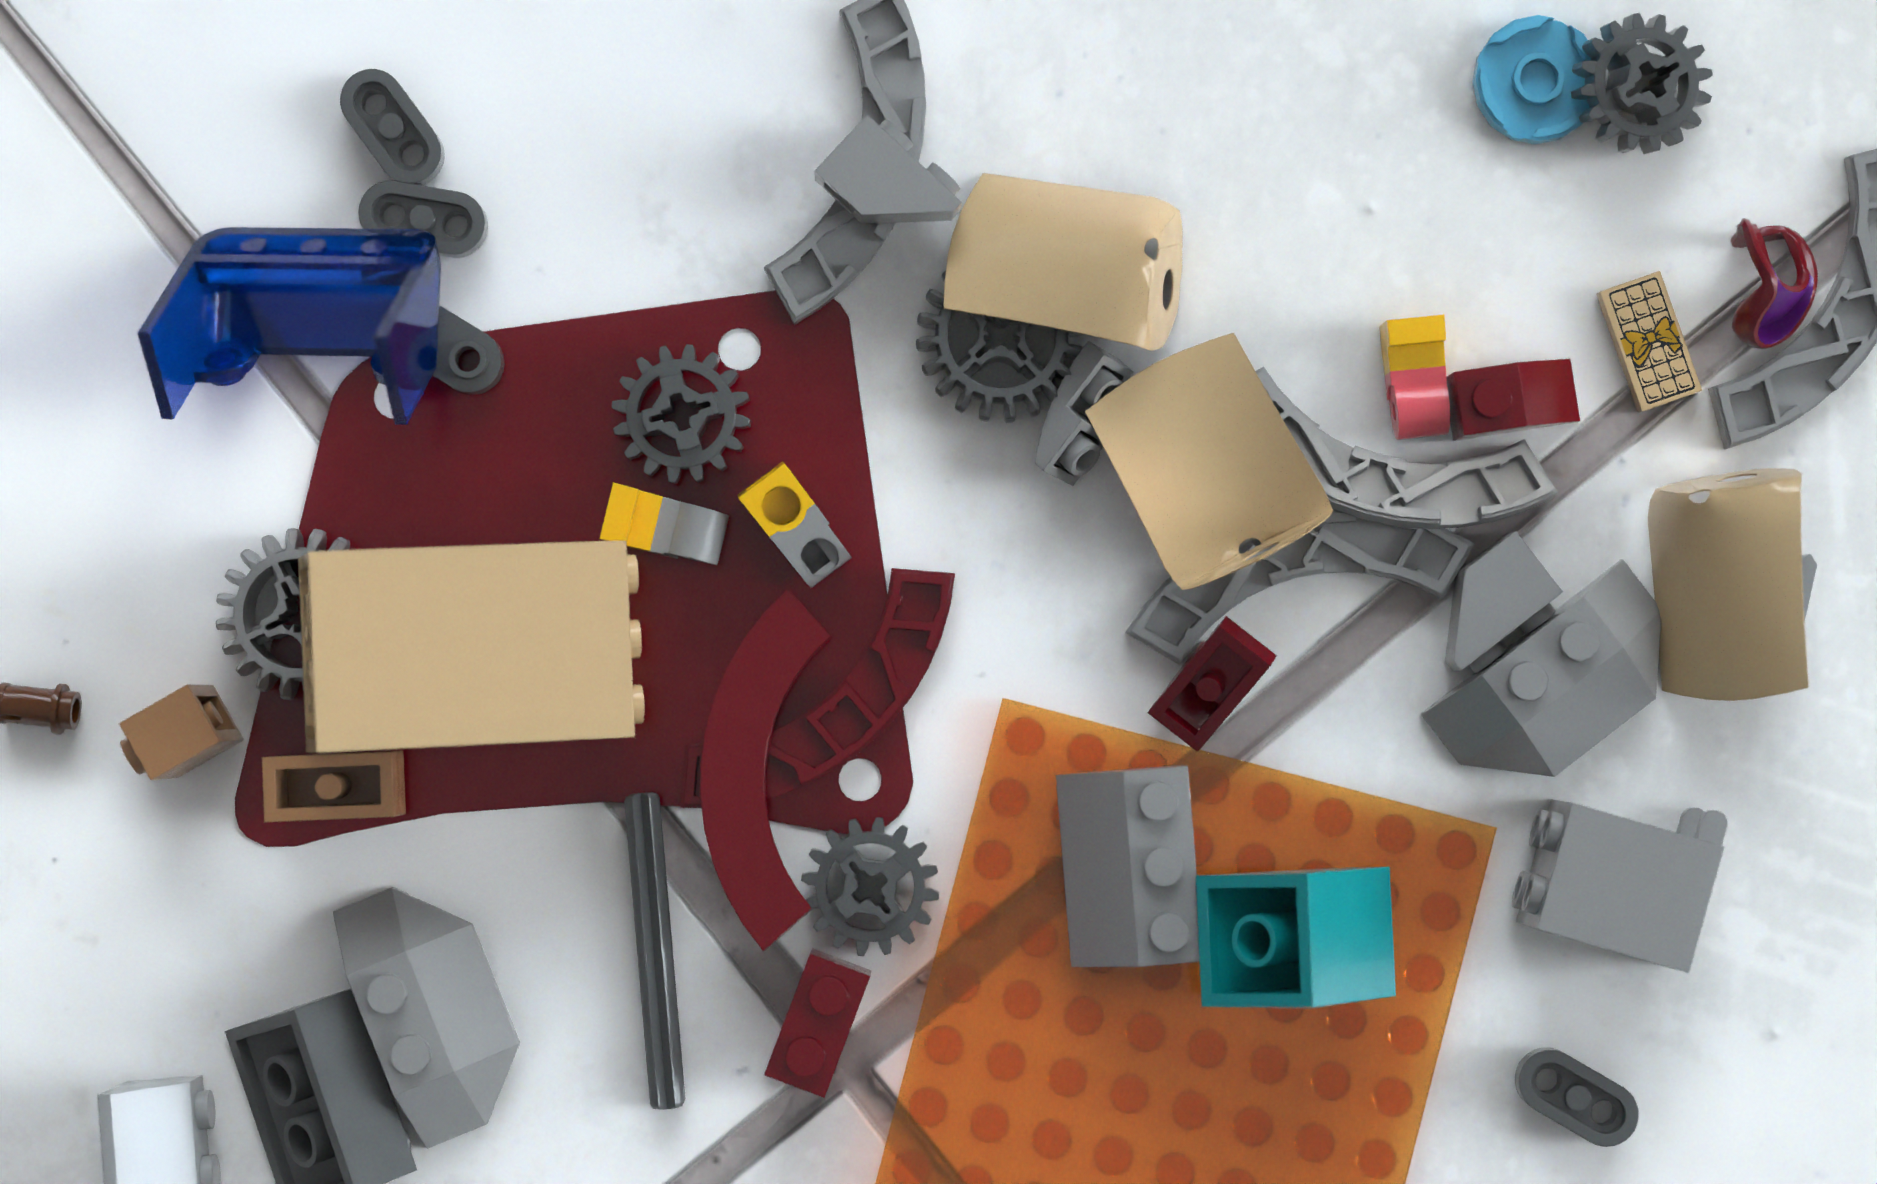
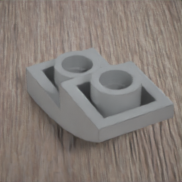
M1087 341L1069 368L1072 375H1065L1057 390L1058 396L1054 397L1044 421L1035 464L1041 470L1071 486H1074L1082 475L1094 467L1103 448L1085 411L1128 380L1134 373L1117 357L1090 341Z

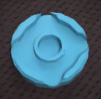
M1536 15L1515 19L1490 37L1476 59L1472 84L1477 107L1491 127L1511 140L1536 145L1560 140L1583 124L1579 117L1589 108L1587 99H1573L1571 92L1585 86V78L1573 73L1572 68L1573 65L1582 61H1590L1591 58L1582 48L1585 41H1588L1587 38L1573 26H1567L1560 21H1555V18Z

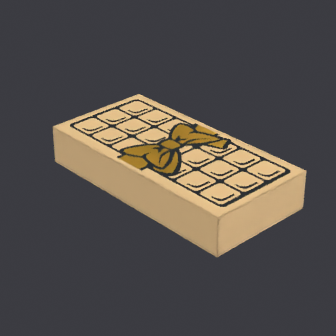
M1660 271L1611 287L1596 294L1638 413L1702 391Z

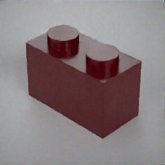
M812 948L764 1075L825 1098L872 970Z

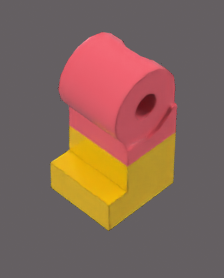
M1445 315L1386 320L1379 326L1386 396L1390 402L1395 438L1400 440L1448 435L1450 429V402L1444 341H1446Z

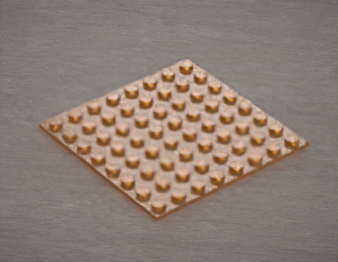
M1002 698L875 1184H1405L1497 827L1204 750L1197 752L1192 747ZM1172 765L1188 766L1197 876L1321 868L1390 867L1396 996L1313 1008L1202 1007L1200 962L1143 967H1071L1056 775Z

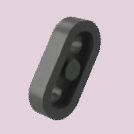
M365 69L352 75L346 81L341 91L340 106L342 113L385 173L394 181L425 185L432 181L442 169L445 158L444 147L439 136L402 86L392 75L379 69ZM374 94L384 95L386 98L384 111L377 115L368 114L365 110L367 99ZM410 145H420L424 150L422 161L415 166L405 165L402 160L404 150Z
M383 181L369 188L359 204L358 215L363 230L374 241L387 247L461 258L477 251L485 241L488 232V220L483 208L474 198L458 191L399 181ZM392 205H400L405 211L402 223L394 227L385 225L383 215L386 209ZM457 215L465 217L467 220L465 233L459 237L448 236L445 228L447 221Z
M422 296L406 297L396 302L386 315L384 335L392 350L458 392L467 395L482 394L491 390L501 379L505 362L503 352L497 342L485 332L434 301ZM413 317H422L426 322L425 332L418 338H408L405 333L406 323ZM470 349L478 351L480 355L478 367L473 371H462L459 367L460 355Z
M1538 1048L1526 1054L1517 1066L1515 1086L1520 1098L1537 1112L1587 1141L1603 1147L1615 1146L1626 1141L1635 1131L1639 1112L1632 1094L1621 1085L1555 1048ZM1552 1068L1557 1074L1555 1086L1547 1091L1539 1090L1536 1085L1537 1074L1542 1069ZM1601 1100L1609 1101L1612 1106L1611 1117L1603 1123H1596L1591 1115L1593 1106Z

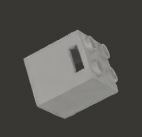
M1551 799L1548 811L1538 810L1531 828L1529 845L1537 849L1530 872L1522 870L1514 888L1512 907L1519 909L1516 921L1541 931L1689 973L1724 850L1722 843L1727 829V818L1720 811L1708 810L1704 812L1700 808L1691 807L1683 811L1677 831L1672 832L1576 803Z

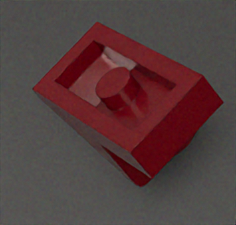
M1225 616L1210 636L1197 646L1147 713L1198 752L1269 669L1277 655Z

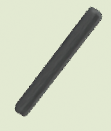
M654 792L634 793L626 796L624 804L649 1099L653 1109H675L683 1106L685 1102V1088L660 797Z

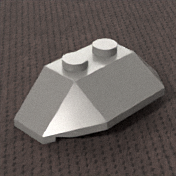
M1622 559L1557 608L1556 612L1531 632L1522 635L1509 645L1504 653L1479 672L1473 673L1421 713V716L1459 765L1555 777L1656 699L1661 619L1657 603Z
M395 887L333 911L346 978L393 1096L426 1148L428 1149L488 1124L520 1041L474 925L434 905L412 897Z

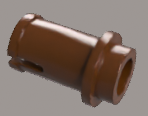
M6 682L0 684V724L14 723L50 727L51 732L57 735L63 734L65 729L75 730L77 728L82 709L81 695L79 692L70 691L67 684L60 683L55 689L19 686Z

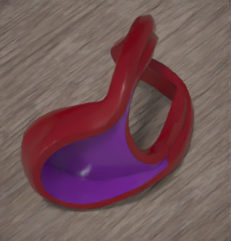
M1742 218L1741 222L1736 226V233L1730 240L1731 245L1736 248L1747 247L1762 279V285L1740 303L1732 320V329L1745 344L1758 349H1767L1788 339L1806 317L1812 306L1817 289V265L1808 244L1796 231L1785 226H1764L1758 228L1749 219ZM1785 239L1797 272V279L1793 286L1786 285L1777 276L1770 262L1765 242Z

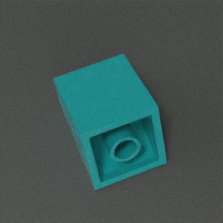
M1390 867L1321 868L1196 876L1202 1007L1313 1008L1396 996Z

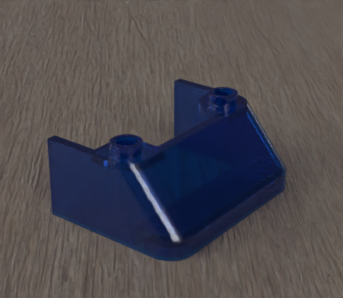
M227 227L202 235L194 242L137 332L161 418L174 419L195 383L228 386L239 382L254 367L260 355L372 357L371 367L374 378L386 386L394 424L407 425L437 367L441 259L435 236L428 231L419 229Z

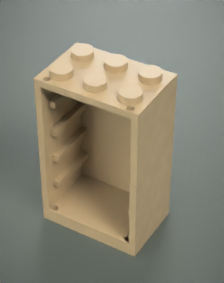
M626 540L311 551L298 558L306 752L318 753L635 737V724H640L644 721L643 688L641 684L633 685L632 659H637L641 656V628L638 619L630 620L629 594H636L638 591L639 573L636 555H627Z

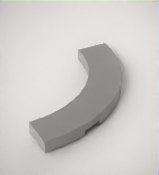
M857 0L840 9L839 15L850 36L858 62L862 85V119L869 115L878 125L885 119L891 121L911 140L913 146L908 153L919 162L923 145L926 114L925 77L919 40L909 9L904 0ZM835 200L827 213L824 214L822 219L801 241L784 255L764 267V271L794 325L824 307L850 285L871 262L890 235L895 223L861 224Z
M1877 149L1844 158L1850 205L1848 235L1835 281L1813 319L1793 342L1771 360L1735 380L1708 388L1724 450L1768 435L1791 424L1816 407L1828 395L1846 382L1867 358L1877 343Z
M1264 367L1256 370L1259 379L1283 421L1321 482L1332 509L1363 520L1397 527L1421 529L1461 528L1490 523L1526 512L1553 499L1558 493L1525 439L1495 452L1478 457L1447 461L1445 464L1408 463L1405 459L1378 454L1356 445L1353 448L1331 437L1319 429L1320 425L1311 420L1290 401Z
M1333 509L1329 518L1304 536L1266 558L1227 576L1187 590H1182L1171 577L1168 578L1144 604L1125 633L1181 665L1205 632L1230 609L1245 599L1273 585L1294 578L1320 573L1348 572L1381 576L1417 587L1442 599L1475 543L1445 528L1421 529L1391 526L1363 520ZM1255 538L1246 539L1240 544L1238 551L1242 554L1261 545V542ZM1273 545V546H1271V547H1268V548H1266V549H1264V550H1262V551L1256 553L1255 555L1251 556V557L1248 558L1247 560H1250V559H1252V558H1254V557H1256V556H1258V555H1260V554H1262V553H1264V552L1270 550L1271 548H1273V547L1276 546V545Z

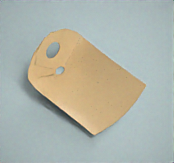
M983 173L964 204L952 234L946 265L944 309L1095 336L1134 345L1149 351L1160 349L1166 343L1171 332L1179 306L1183 231L1180 211L1170 203L1151 196ZM1152 238L1157 239L1158 243L1155 260L1148 257L1145 253V245ZM1169 270L1172 279L1170 302L1165 310L1163 306V283L1166 272Z
M1234 332L1182 350L1152 364L1123 382L1085 411L1127 491L1164 568L1182 590L1199 587L1266 558L1316 528L1329 518L1333 512L1321 482L1283 421ZM1255 538L1261 542V545L1242 554L1238 551L1240 544L1246 539ZM1273 545H1276V546H1274L1273 548H1271L1270 550H1268V551H1266V552H1264V553H1262V554H1260V555H1258V556H1256V557H1254V558H1252V559H1250V560H1247L1248 558H1250L1251 556L1255 555L1256 553H1258V552H1260V551H1262V550H1264V549H1266V548H1268V547H1271V546H1273Z
M1789 468L1750 469L1671 483L1655 489L1649 504L1648 529L1654 598L1661 619L1659 658L1662 691L1705 700L1735 701L1763 698L1809 688L1802 576V473L1798 470ZM1755 475V477L1743 480L1718 482L1733 477ZM1710 491L1708 499L1703 503H1694L1689 499V495L1692 493Z

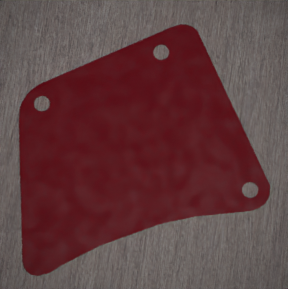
M773 290L483 331L500 346L504 355L505 365L499 382L491 390L478 395H467L458 392L398 355L391 347L376 352L359 364L343 379L333 395L324 424L299 526L303 536L304 547H307L308 539L313 529H320L326 532V551L329 550L332 543L338 537H343L350 541L349 550L603 541L600 539L613 482L729 515L718 565L682 557L676 559L627 547V555H636L639 573L638 591L636 594H629L630 620H639L642 639L640 658L632 659L633 685L641 684L643 688L645 706L643 723L635 724V737L309 753L306 752L302 681H300L298 692L294 699L286 700L280 697L281 678L279 677L275 685L268 692L260 691L235 795V816L238 826L244 835L265 847H293L340 834L445 813L596 802L624 803L626 796L644 792L657 793L660 797L661 806L680 807L685 744H703L705 728L713 699L728 664L744 637L761 615L787 589L796 596L819 622L831 639L812 657L798 675L783 705L780 707L773 730L797 719L824 700L845 680L861 659L880 621L887 598L850 320L841 304L832 299L824 307L794 325L777 292ZM743 328L753 332L761 345L760 357L751 368L735 370L739 378L730 387L732 393L738 391L747 392L750 398L749 402L737 407V414L743 415L752 421L751 428L735 429L733 435L744 446L742 452L726 448L721 455L726 462L727 469L722 472L710 462L703 466L705 472L704 481L699 483L692 476L690 469L682 470L678 484H672L668 481L667 467L661 466L652 477L644 473V466L648 457L643 454L638 458L628 459L624 452L634 442L632 437H617L613 430L620 423L627 421L625 414H621L612 408V401L628 400L630 392L619 382L621 377H630L637 381L643 374L639 370L636 360L643 357L652 366L659 364L660 347L667 346L674 359H681L686 344L693 345L697 355L696 361L703 363L710 353L714 352L719 355V343L728 331ZM473 349L464 351L459 357V367L465 372L473 371L480 363V355L478 351ZM721 358L716 370L719 375L731 369L721 361ZM683 372L687 387L699 394L718 392L717 388L707 379L693 373ZM391 376L407 379L414 386L416 392V403L413 410L401 418H389L382 415L374 402V392L378 384ZM659 380L645 394L640 413L642 410L654 406L662 392ZM683 398L674 401L675 411L665 415L666 419H663V421L675 422L681 431L690 428L689 417L698 414V410H701V408L689 407ZM724 416L721 419L711 421L702 436L704 450L718 437L723 426ZM664 434L646 437L648 442L658 451L670 456L681 457L676 441ZM782 461L830 523L828 526L852 557L812 588L800 576L737 496ZM298 563L291 564L296 576L299 577ZM297 596L298 601H296L298 612L290 617V621L282 625H301L300 596ZM290 635L280 640H272L270 653L275 658L289 666L303 668L302 645L295 637ZM904 710L900 711L892 723L875 740L849 760L857 758L867 759L873 762L879 769L881 786L871 799L854 801L841 791L839 774L845 765L843 764L811 784L783 795L766 799L769 821L824 831L833 829L841 834H849V820L857 818L863 832L872 830L876 817L883 818L885 827L901 814L908 804L913 786ZM403 750L406 814L395 817L264 822L262 757Z

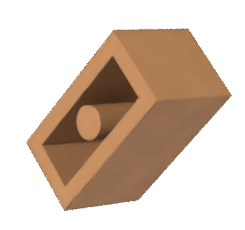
M187 684L119 723L126 736L125 739L120 741V746L127 761L137 774L141 775L146 772L150 780L179 778L244 741L214 685Z
M403 750L262 757L264 822L395 817L406 814Z

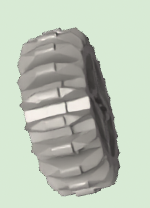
M296 528L287 529L285 550L282 549L279 541L274 536L266 535L262 537V548L266 558L262 559L256 552L250 549L243 550L240 557L251 570L245 575L240 571L228 569L225 578L230 583L239 586L237 595L219 593L216 602L222 606L234 607L233 618H220L215 622L217 630H236L237 638L227 641L222 646L224 654L234 655L244 650L248 654L239 662L236 672L240 676H248L261 667L262 670L257 679L256 688L263 692H268L280 677V697L286 700L294 699L298 692L300 681H302L303 686V668L292 667L281 662L266 649L264 644L273 639L280 640L291 635L302 645L301 625H282L290 621V617L298 612L296 601H298L297 596H300L299 577L296 576L291 564L298 563V558L307 552L326 551V532L320 529H313L309 536L307 547H304L303 536L300 530ZM338 537L328 551L349 550L350 541L343 537ZM274 575L276 582L273 585L278 597L277 606L272 614L260 620V624L256 626L255 609L259 594L266 582Z

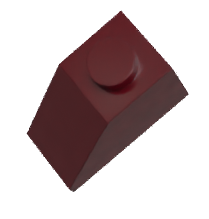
M1571 359L1509 363L1457 371L1446 377L1453 441L1580 421Z

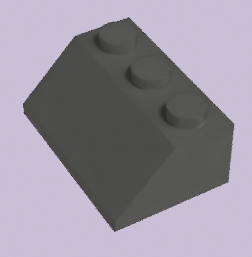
M351 988L225 1031L276 1184H385L417 1170L411 1153L410 1137L400 1121L388 1080Z

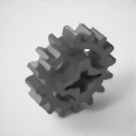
M1635 13L1623 18L1622 26L1616 21L1602 26L1600 32L1603 40L1595 37L1585 41L1582 45L1583 50L1591 60L1577 63L1572 68L1573 73L1585 78V86L1571 92L1573 99H1587L1589 108L1579 117L1581 123L1596 119L1601 126L1597 131L1595 139L1603 142L1617 135L1618 152L1621 153L1634 150L1638 143L1643 154H1650L1660 150L1661 141L1668 147L1682 142L1684 138L1681 128L1689 130L1698 127L1702 122L1698 114L1692 110L1693 107L1711 103L1712 96L1699 90V82L1713 76L1712 69L1697 68L1694 61L1705 51L1703 45L1687 49L1683 41L1686 38L1688 28L1682 25L1671 30L1669 33L1666 32L1665 15L1659 14L1654 16L1644 25L1641 14ZM1645 44L1657 48L1665 56L1650 53ZM1608 69L1610 73L1605 88V75ZM1657 72V76L1648 81L1649 85L1643 88L1641 94L1637 92L1626 96V92L1635 87V83L1641 79L1642 75L1646 76ZM1677 82H1678V93H1677V98H1675L1674 95H1675V91H1676V87H1677ZM1619 112L1635 115L1639 124L1626 120Z
M686 344L681 359H674L667 346H663L659 350V364L652 366L643 357L636 360L638 368L643 374L637 381L630 377H621L619 382L630 392L628 400L612 401V408L621 414H625L627 421L614 427V434L617 437H632L634 442L628 446L624 454L630 460L645 454L648 458L643 472L652 477L661 466L667 467L668 481L672 484H678L682 470L690 469L692 476L699 483L704 481V465L711 462L722 472L727 469L726 462L721 455L726 448L742 452L744 446L733 435L735 429L751 428V419L737 414V407L743 406L750 401L749 394L740 391L731 392L730 387L737 381L739 375L734 368L719 375L716 372L720 360L718 354L710 353L701 363L696 361L697 355L693 345ZM683 372L693 373L707 379L717 388L718 392L699 394L687 387ZM659 380L662 392L654 406L642 410L640 413L645 394ZM682 398L689 407L701 408V410H698V414L689 417L690 428L681 431L675 422L663 421V419H666L665 415L675 411L674 401ZM724 416L723 426L718 437L704 450L702 436L711 421L721 419ZM666 435L676 441L681 457L670 456L658 451L648 442L646 437Z
M876 817L872 830L863 832L857 818L849 820L850 836L844 839L839 833L830 829L826 833L827 840L832 847L828 853L812 848L809 853L812 860L820 865L818 872H806L801 875V881L815 886L816 894L810 895L805 900L812 909L819 907L822 915L813 926L816 932L824 930L831 925L837 931L832 946L838 949L848 938L856 940L857 956L863 957L868 949L869 942H878L884 955L891 954V938L899 935L908 944L914 942L915 937L909 925L914 920L918 923L929 925L932 920L927 911L921 908L923 901L939 900V891L925 887V879L938 873L937 865L927 864L921 866L918 860L927 849L925 842L917 843L909 848L904 843L908 827L902 824L893 835L884 833L885 825L882 817ZM867 843L880 844L893 849L896 853L884 861L867 859L863 857L855 846ZM836 860L841 870L845 873L843 893L830 902L827 882L830 869ZM851 862H854L861 871L865 870L871 877L879 872L886 877L887 881L883 884L881 891L885 897L884 902L890 909L889 911L884 908L880 901L876 903L870 896L862 900L855 896L854 892L860 882L856 876L857 871ZM911 871L914 881V893L908 909L904 912L901 905L895 899L897 881ZM856 912L876 915L885 927L864 929L853 926L845 920Z

